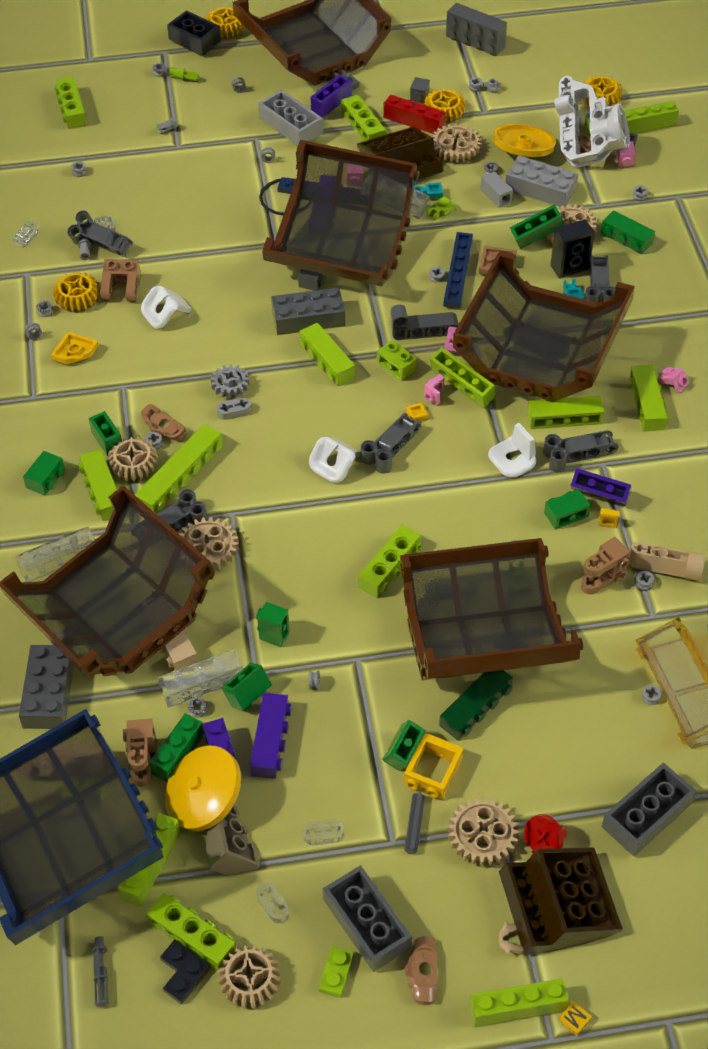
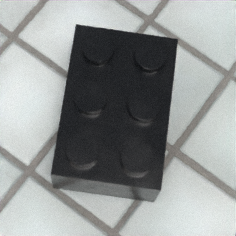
M187 10L167 24L169 40L200 55H204L221 42L219 25Z
M586 219L555 228L550 266L559 279L590 269L595 231Z

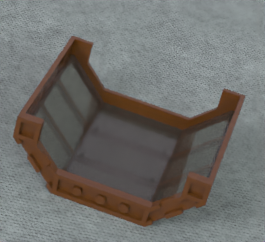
M248 0L233 2L234 16L289 72L313 85H318L335 78V73L341 75V70L348 73L366 66L391 31V17L373 0H306L261 18L249 12Z
M300 140L296 150L297 177L294 180L275 241L274 238H266L262 250L263 260L383 286L391 277L393 269L396 270L397 256H400L402 252L401 243L406 239L407 232H405V229L410 226L411 218H409L414 186L415 181L419 177L417 164Z
M499 250L453 334V348L477 373L494 385L556 402L591 388L632 303L635 286L617 282L614 296L609 300L598 303L530 285L527 280L524 281L519 276L520 272L515 268L516 255Z
M124 485L108 497L114 510L105 532L57 571L49 575L48 578L39 582H21L13 571L0 581V589L4 595L86 678H94V675L97 674L111 676L116 675L117 672L133 673L195 621L197 606L203 603L208 591L205 589L209 579L212 580L215 575L210 560Z
M542 538L400 555L404 600L408 614L407 623L421 681L580 660V651L583 650L582 638H578L576 630H571V642L566 641V630L564 627H561V616L556 613V602L552 601L549 594L545 566L549 551L547 545L544 546Z

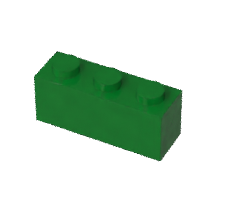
M554 204L511 226L510 230L518 247L522 249L553 233L555 228L564 226V222Z
M614 210L602 220V234L640 254H643L653 244L654 230Z
M184 713L150 760V767L154 776L168 782L176 765L188 753L193 751L203 738L204 729L202 721Z

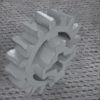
M232 364L228 368L223 365V369L217 368V373L213 372L212 378H210L212 390H215L216 395L221 393L222 398L225 395H228V399L231 398V395L237 398V394L243 395L244 390H248V385H250L248 372L245 373L244 368L239 369V365L233 368Z

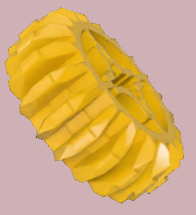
M229 6L227 8H217V10L213 9L206 16V20L220 26L221 39L233 38L244 30V25L234 16L233 8H229Z
M595 75L594 78L590 77L585 80L584 84L591 85L597 98H606L607 107L614 106L620 102L622 88L621 84L614 80V78L603 77L602 75L598 77ZM589 97L583 98L582 101L586 105L589 104L590 107Z
M445 88L444 90H433L425 98L424 105L446 112V122L457 121V118L459 119L464 115V97L461 96V93H457L456 90H445Z
M80 271L76 274L73 272L70 275L66 273L65 277L60 276V280H56L53 296L60 308H65L66 311L71 309L72 312L74 310L80 312V309L84 308L86 310L87 306L92 307V304L96 303V300L99 298V285L92 275H87V273L81 274Z

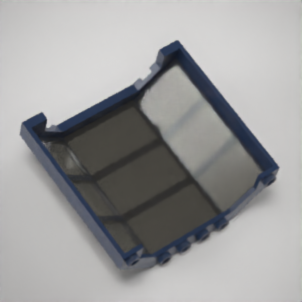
M87 709L0 758V898L7 914L0 917V923L6 937L15 946L164 858L162 852L163 845L155 832L158 827L152 817L148 818L146 813L149 812V809L143 800L139 801L137 796L140 795V792L135 783H130L129 779L132 778L126 766L122 768L99 729L101 724L95 714L91 716Z

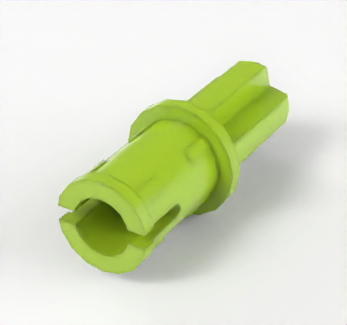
M171 67L169 70L170 77L180 78L183 81L185 79L198 81L200 77L198 72L188 71L186 68L177 69Z

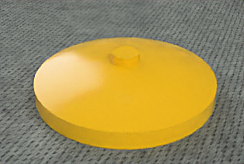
M525 124L502 125L497 127L493 133V142L497 147L519 156H546L554 151L556 145L555 138L549 132Z
M203 746L188 753L176 765L167 782L165 806L168 815L178 819L179 826L189 831H203L222 821L233 808L240 792L241 771L237 760L232 754L218 746Z

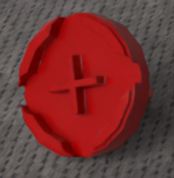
M547 814L535 815L527 821L524 828V837L527 846H530L533 850L531 851L532 853L537 849L563 848L564 838L567 836L566 826L560 825L553 817Z

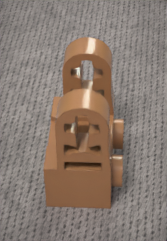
M104 259L100 290L101 300H111L113 285H116V283H126V300L136 301L141 276L138 260Z
M616 537L600 545L599 552L586 559L584 565L586 575L582 578L581 590L584 593L594 594L615 581L622 580L626 576L631 551Z
M152 718L126 720V729H123V741L125 742L126 752H128V763L131 768L132 779L135 785L144 787L152 780L150 760L157 752V738ZM144 770L145 775L142 779H139L140 771Z

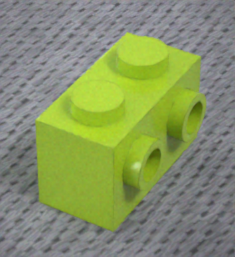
M393 340L377 350V363L400 381H403L417 371V358Z

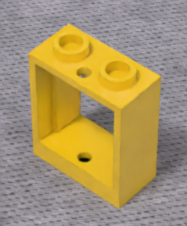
M425 733L404 773V784L412 790H420L432 798L443 800L463 759L464 748ZM424 751L451 762L441 783L414 773Z

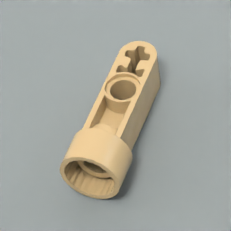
M639 542L631 545L629 565L631 567L701 581L706 554Z

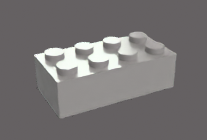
M283 90L258 103L259 118L296 145L299 144L300 140L311 141L323 134V118Z
M522 156L517 157L506 174V183L512 187L514 193L555 204L559 207L562 205L566 207L577 188L578 173Z

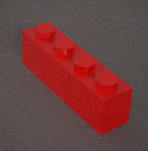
M391 94L383 103V118L410 127L414 126L419 130L434 134V131L437 132L438 128L442 129L443 125L446 126L445 111Z

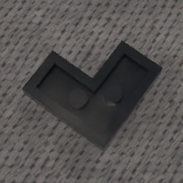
M174 939L160 956V960L176 971L163 987V991L182 1005L211 969L210 964Z

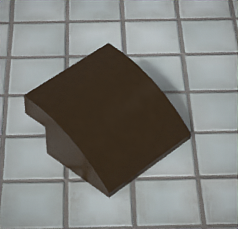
M414 126L357 143V147L362 153L417 164V171H419L418 180L444 172L442 159L435 156L433 137ZM368 167V169L370 170V172H371L372 175H373V174H374V168ZM380 170L378 183L387 190L409 183V176Z
M594 847L537 849L526 862L506 863L499 870L524 955L552 952L583 945L614 935L623 930Z

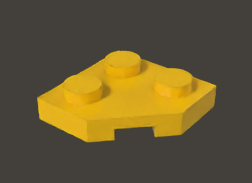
M67 331L51 353V360L68 365L91 358L99 347V343L97 340Z

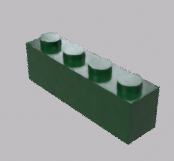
M504 670L483 673L440 715L439 726L456 740H459L462 736L466 737L476 722L480 723L490 709L496 708L503 696L509 695L513 689V677Z

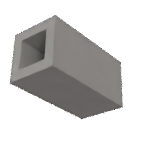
M496 172L481 177L480 190L498 208L512 202V187Z

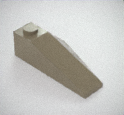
M235 804L222 821L207 829L206 855L209 869L224 875L246 872L260 867L257 849L254 843H249L246 837L248 830L246 826L240 824L237 818L239 812Z

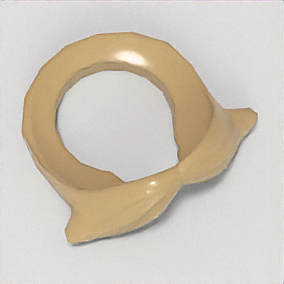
M505 921L499 933V947L505 950L506 954L510 952L524 954L522 947L503 940L504 936L517 931L516 925Z

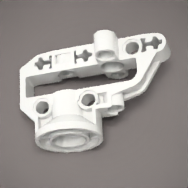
M571 76L562 77L559 81V97L555 98V107L559 114L561 151L566 160L574 168L603 162L614 150L629 148V127L623 106L615 104L614 106L607 107L606 98H597L591 85L574 81ZM589 97L591 151L580 154L578 136H580L579 127L582 126L578 101Z

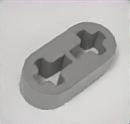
M247 398L225 401L217 406L218 417L223 420L245 416L251 411V404Z

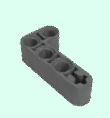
M400 304L393 306L390 311L392 335L396 340L447 336L449 327H458L459 325L457 315L453 312L407 316L406 307Z

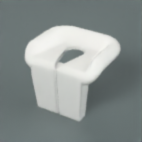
M163 286L153 287L141 305L143 316L155 329L163 328L177 310L190 313L192 310L181 295ZM165 299L166 302L162 311L157 313V306Z
M517 423L514 426L513 435L492 446L488 452V457L503 475L511 478L518 477L532 470L536 465L535 439L520 423ZM515 451L522 453L515 460H508L506 458L508 453Z
M321 437L317 440L311 452L309 466L313 472L332 483H339L345 479L354 459L360 457L361 452L341 440ZM334 450L338 451L336 464L329 466L327 463L328 457Z

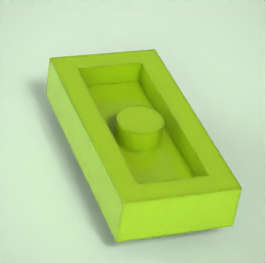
M335 946L331 947L319 986L320 993L339 998L342 997L354 957V951Z

